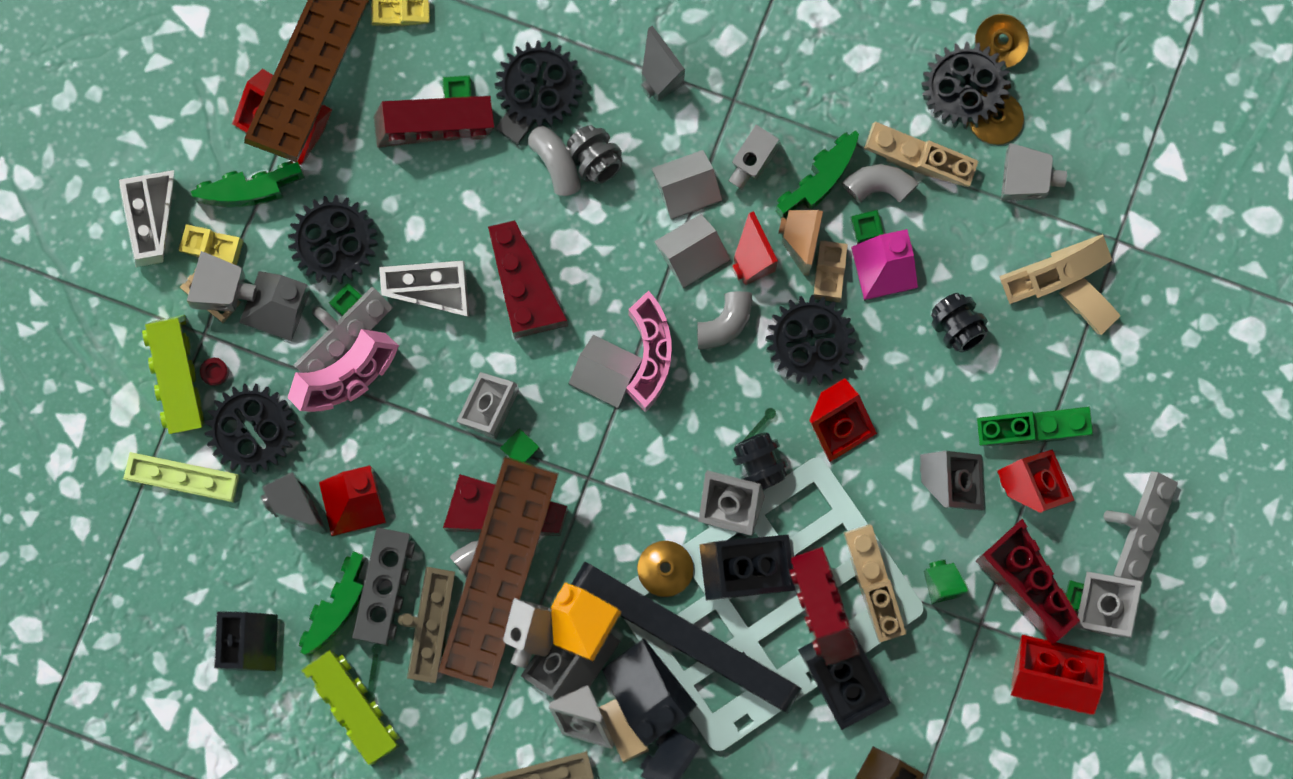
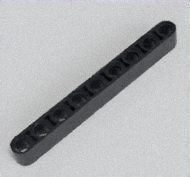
M587 562L583 563L571 585L589 592L620 610L619 616L785 713L790 711L802 690L801 687Z

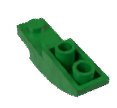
M856 130L850 135L847 132L842 134L834 142L836 146L831 150L823 149L813 158L815 162L812 164L811 170L815 176L813 177L812 174L807 175L798 183L800 187L793 193L789 190L777 199L779 204L776 205L775 212L780 218H785L789 210H795L803 203L809 210H813L834 189L854 154L859 133Z
M288 161L277 166L278 169L272 172H258L248 181L243 172H228L222 176L221 180L213 183L212 181H205L198 184L196 189L191 191V194L196 202L210 206H254L283 198L280 187L304 179L305 176L299 162L293 163Z
M1090 407L1037 413L1032 411L977 418L980 446L1066 440L1067 438L1094 436Z
M353 551L351 557L346 556L341 568V572H344L340 583H335L330 598L334 599L332 604L321 600L320 604H315L311 611L309 620L313 622L309 632L304 631L301 636L299 647H302L300 653L310 656L321 649L344 627L360 603L364 585L357 583L366 560L364 555Z

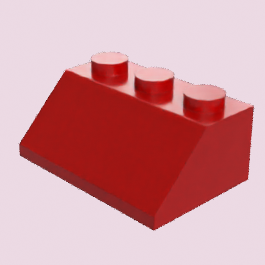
M261 69L247 81L232 122L234 126L247 133L273 74ZM324 104L297 161L300 165L305 162L326 128L332 109Z
M1022 634L1012 675L1011 696L1094 715L1103 692L1104 653L1058 642L1051 644L1048 640Z

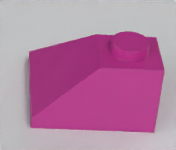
M908 229L879 235L851 247L864 301L918 288L914 254Z

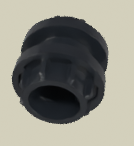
M953 293L937 303L931 313L933 318L931 325L935 331H945L947 333L943 338L946 347L954 348L955 351L961 353L981 343L986 338L988 332L986 327L988 320L984 314H973L976 303L972 297Z
M763 432L736 444L734 447L736 456L732 458L735 466L743 464L747 474L742 476L741 479L761 484L763 490L785 480L787 474L784 468L788 466L786 458L777 460L773 450L780 447L777 439H771L769 433Z

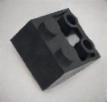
M217 611L214 668L232 671H276L278 615Z

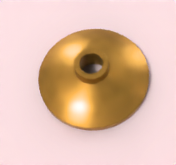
M995 14L986 18L979 25L975 34V45L980 43L982 52L987 47H990V56L998 53L1000 57L999 62L1005 61L1007 68L1016 65L1024 58L1029 48V35L1024 24L1016 17L1008 14ZM1000 35H1007L1009 39L1008 42H1002L1000 40Z
M1011 95L1009 99H1002L1005 102V109L996 108L1002 114V119L997 120L989 114V123L986 124L982 119L978 120V128L974 126L973 122H969L973 133L981 141L991 145H1002L1012 141L1020 133L1024 123V114L1019 102Z
M659 541L648 546L642 552L637 566L638 577L643 587L650 593L660 597H671L686 589L691 582L694 569L693 561L688 551L680 544L672 541ZM662 563L670 564L671 570L668 573H663L660 570Z

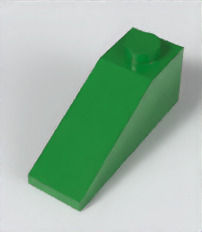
M939 560L929 563L930 568L924 570L931 604L956 599L968 592L967 585L954 563L946 564V560Z

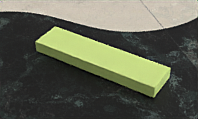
M130 452L123 479L234 503L240 475Z

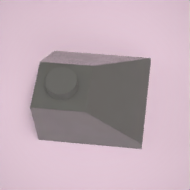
M652 25L648 28L642 68L643 83L640 85L649 98L654 96L656 101L659 102L684 84L685 68Z
M259 271L254 285H257L255 300L253 302L247 301L239 323L292 342L311 290L307 284L283 275Z
M954 451L920 454L921 482L944 507L984 510L982 455Z

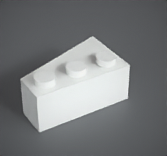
M174 170L120 179V192L135 267L163 262L174 186Z
M464 261L379 267L381 294L383 296L469 317Z

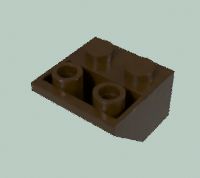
M873 746L855 779H923L925 773Z

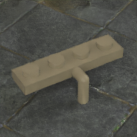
M426 567L418 616L403 614L398 617V623L401 626L415 628L407 679L436 683L455 575L454 571Z
M585 751L482 779H594L588 753Z

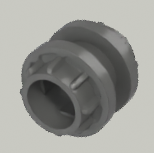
M593 125L577 130L569 138L567 148L576 166H580L578 173L582 179L602 184L614 177L621 169L623 162L621 159L622 150L616 143H609L610 135L604 128H594Z

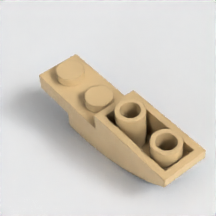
M878 122L872 124L864 147L865 150L885 157L886 161L966 187L971 185L978 164L976 159L932 141L924 142Z
M1101 234L1050 253V258L999 276L1009 304L1033 295L1039 298L1052 293L1112 261L1104 235Z
M869 524L843 532L851 555L852 566L879 643L905 635V627L872 525Z

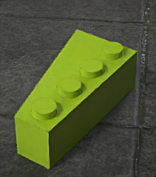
M185 315L149 322L145 324L146 330H142L144 344L146 347L150 346L152 357L148 358L151 374L156 373L158 382L157 385H154L157 401H162L164 412H160L162 427L168 428L169 434L202 428L205 425L199 389L193 385V382H196L195 367L192 360L187 358L191 348L190 339L186 333L182 332L181 325L187 324Z
M329 650L303 668L302 672L307 678H312L316 684L314 685L316 692L326 704L329 703L331 706L330 710L335 719L342 727L346 728L347 736L367 764L372 766L399 747L396 740L400 737L391 724L385 726L380 718L384 715L375 701L371 703L364 695L368 690L359 677L355 680L348 671L352 667L345 656L342 654L338 657L336 653Z

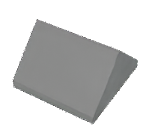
M703 150L652 168L671 220L722 202L714 169Z
M702 214L654 241L682 288L687 287L730 261L717 231Z
M593 335L581 352L568 384L619 408L626 394V387L632 382L642 362V358Z
M480 372L456 422L496 440L519 392L518 385L512 381Z
M707 470L698 522L752 536L765 498L761 484Z
M1087 572L1078 613L1080 621L1076 624V627L1110 637L1132 638L1143 582Z
M588 685L550 703L549 709L561 734L610 749L613 748L614 742Z

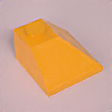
M564 583L551 606L554 645L593 661L621 611L581 588Z

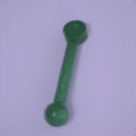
M773 408L766 409L765 416L743 440L754 436L769 419L771 420L775 417L776 411Z
M374 644L371 648L373 659L368 692L364 694L369 703L375 700L373 689L378 657L382 652V646L379 644Z

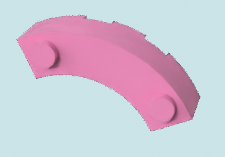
M649 291L628 309L629 317L634 321L640 332L644 352L639 371L632 382L626 387V393L645 413L655 403L665 386L671 366L672 354L671 336L666 316L655 297Z
M361 329L351 349L336 363L315 372H296L288 399L300 411L307 412L330 410L334 408V405L346 400L351 402L368 391V386L379 374L383 376L395 357L399 345L386 333Z

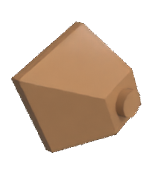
M789 210L787 218H781L778 234H783L782 244L802 274L809 276L823 214V211Z

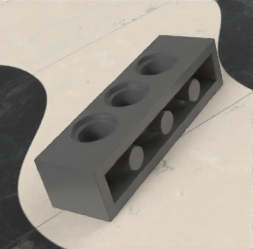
M379 527L376 528L353 639L388 646L390 640H395L397 624H393L395 613L401 612L403 597L399 596L402 585H407L409 569H405L407 558L413 557L415 542L411 541L412 536L410 534ZM389 553L398 554L399 560L394 567H387L384 564V558ZM383 580H389L393 585L392 591L387 595H381L378 592V585ZM382 607L386 610V618L384 621L376 623L372 619V613L376 608Z

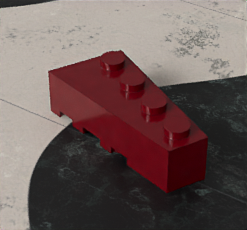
M491 96L382 101L374 115L377 148L441 140L454 141L466 137L483 139L494 129Z
M516 221L488 226L514 339L567 327V319Z
M459 474L443 529L452 532L481 533L495 484ZM550 502L541 536H561L568 513V506Z
M1022 518L983 553L976 562L1047 640L1054 644L1069 632L1080 619L1063 589L1057 584L1053 571L1044 561L1039 552L1040 548L1035 539L1033 540L1026 529L1027 525Z
M823 547L792 557L791 561L794 569L789 570L794 585H799L801 592L797 593V597L802 610L805 608L807 610L808 616L804 618L809 632L814 633L815 640L812 643L817 656L823 655L826 664L830 665L860 654Z

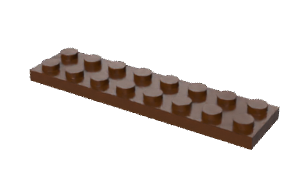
M369 0L307 1L244 138L245 144L297 163Z
M504 457L441 660L439 673L490 689L493 688L506 647L503 638L514 598L519 600L521 598L559 473L510 457Z

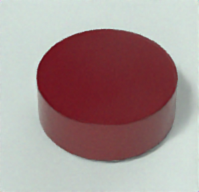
M213 357L202 363L200 376L206 384L220 386L227 380L229 369L223 360Z

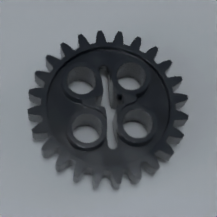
M537 40L535 48H532L529 42H526V50L522 51L516 46L517 55L514 56L507 53L509 63L500 62V67L504 72H496V78L502 81L495 83V89L502 91L498 92L496 97L497 100H504L500 104L502 110L510 108L507 113L509 118L515 114L518 115L516 120L518 124L523 119H527V127L529 129L533 122H537L538 127L543 126V122H547L549 127L553 128L554 119H557L562 124L563 114L569 117L572 116L570 106L574 108L579 107L578 102L574 98H582L583 93L577 89L584 87V82L577 80L582 76V70H574L578 66V61L573 60L569 62L571 53L566 52L562 55L561 45L552 50L550 41H548L545 48L541 47L540 40ZM546 62L547 66L543 74L544 85H541L539 89L537 106L532 107L531 105L536 94L535 84L539 82L542 63ZM527 64H533L537 67L536 71L531 74L524 73L522 69ZM554 70H559L563 73V76L558 80L549 78L550 72ZM519 90H527L530 93L529 97L524 100L518 99L515 95ZM546 96H553L557 99L556 103L552 106L544 105L542 100Z
M968 42L965 43L964 49H960L958 44L955 43L954 51L952 52L945 47L944 57L935 54L937 63L928 62V69L931 72H923L926 81L921 83L922 90H925L922 93L923 99L929 100L926 103L927 109H934V118L942 115V123L944 125L951 119L953 128H956L959 122H963L964 129H967L969 122H973L974 126L978 128V120L981 119L988 124L989 114L998 117L996 108L1005 109V102L1002 99L1010 98L1007 90L1011 89V81H1008L1010 72L1005 70V61L999 62V54L995 53L990 56V47H987L982 52L980 43H977L974 49H970ZM959 65L968 66V68L962 72L955 70ZM984 77L992 79L987 84H981L979 80ZM945 87H952L954 89L949 94L941 92ZM970 99L978 101L974 106H966L964 104Z
M335 195L333 202H329L328 198L324 196L323 204L320 205L313 199L314 208L312 209L304 205L303 208L306 214L303 216L296 213L295 215L300 221L299 224H290L296 233L288 234V238L295 241V243L288 246L289 250L297 251L291 257L292 260H302L297 266L298 269L302 271L308 268L306 276L310 278L316 274L317 283H320L326 277L328 285L332 284L333 278H337L340 285L343 284L344 276L353 281L352 273L354 271L363 275L360 266L362 264L368 267L371 266L366 258L367 256L375 257L376 254L370 247L378 246V242L371 239V237L378 235L377 230L369 229L375 223L373 219L365 220L369 214L368 211L365 209L358 212L360 209L358 202L350 207V199L348 197L345 198L343 203H340L338 195ZM337 217L347 218V222L343 227L336 228L333 226V221ZM314 228L321 229L322 233L318 239L312 240L308 238L310 230ZM351 229H355V230H356V231H355L354 233H352V234H351V233L346 234V233H348ZM332 235L337 238V244L335 245L330 243L329 237ZM349 241L359 243L358 248L354 252L344 250L346 243ZM320 246L316 251H311L312 247ZM326 252L332 253L333 259L330 263H320L319 260L322 254Z
M811 295L809 302L805 303L804 298L800 296L798 305L789 300L788 310L782 306L779 307L781 317L777 315L772 316V320L776 325H768L767 330L774 334L766 336L765 341L773 343V345L767 347L766 351L775 353L770 362H780L777 372L786 369V379H789L794 374L796 375V384H799L802 378H806V383L810 386L812 378H816L818 384L821 385L823 376L832 381V371L840 375L843 372L840 364L849 365L850 362L845 355L853 356L854 351L848 348V346L855 345L856 340L848 338V336L855 332V328H846L851 318H841L844 309H840L837 312L834 311L836 302L833 301L829 306H826L825 297H822L819 303H815L814 295ZM817 318H823L828 322V328L818 330L815 328L813 321ZM790 324H796L801 328V334L791 336L787 333L786 327ZM831 333L835 335L834 338H824L816 340L814 346H810L809 342H804L795 345L794 347L786 346V344L790 342L796 343L805 341L807 335H811L812 339L823 337ZM831 345L835 350V354L831 357H825L821 354L820 347ZM795 351H804L808 356V360L804 363L796 362L793 359Z
M246 383L243 384L242 392H239L233 386L232 396L225 392L222 393L225 400L223 403L214 400L215 405L218 407L217 411L208 410V413L214 418L213 420L205 421V424L212 427V430L204 434L206 437L213 438V440L207 443V446L209 448L217 447L212 455L215 458L223 455L220 462L223 466L231 461L230 469L232 471H235L239 465L243 474L247 473L249 467H251L254 474L258 473L259 466H262L265 471H269L268 463L271 461L278 466L279 463L276 457L280 455L286 458L287 455L283 451L284 447H293L287 440L288 438L296 437L294 432L289 431V428L296 426V422L288 420L294 413L292 410L284 411L288 402L283 400L278 403L280 398L278 392L270 397L271 389L267 386L262 392H260V386L256 383L252 391H250ZM252 403L260 405V411L255 416L247 414V408ZM236 409H239L246 420L254 426L255 432L266 444L265 449H262L255 438L247 432L246 426L235 414ZM236 420L238 423L237 429L232 433H226L224 426L227 421ZM275 425L277 428L276 434L271 438H265L263 431L266 426ZM245 442H253L254 450L249 455L241 453V447Z

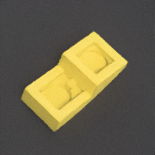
M372 0V26H404L429 23V0Z
M186 224L178 251L199 257L202 251L237 265L244 240L240 237L220 234L211 229Z

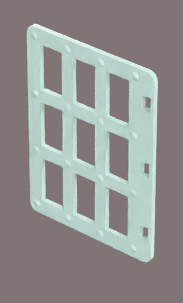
M812 458L789 473L785 480L763 491L765 498L754 531L758 537L778 536L765 515L813 482L832 510L789 538L792 557L841 524H843L847 531L868 524L825 461L820 458ZM708 525V529L683 545L693 561V578L704 594L699 544L729 540L739 532ZM876 537L886 573L891 582L905 627L922 614L923 604ZM851 559L832 571L837 587L856 576ZM662 563L660 570L663 573H668L671 570V566L668 563ZM638 576L625 584L644 596L650 593L643 587ZM799 585L795 586L796 593L801 592ZM797 595L750 627H747L730 602L732 598L706 601L704 596L677 614L690 623L695 624L716 610L734 637L726 642V644L740 652H744L745 655L801 687L802 690L796 700L817 687L815 681L810 682L806 675L809 670L800 654L779 669H776L758 643V641L806 610V608L802 610ZM867 609L849 620L851 629L858 638L865 653L880 644ZM624 619L638 641L645 638L697 703V706L689 716L713 750H725L782 711L751 692L745 691L712 713L694 685L714 671L699 662L684 671L665 642ZM748 714L753 722L738 731L734 722Z

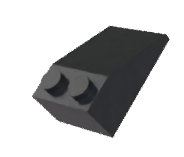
M789 534L699 544L706 601L796 590L789 570L793 569Z
M854 632L853 635L860 654L830 665L826 664L823 655L817 656L812 642L798 649L841 731L891 704Z
M645 638L602 669L628 725L645 746H648L687 718L697 706V703Z

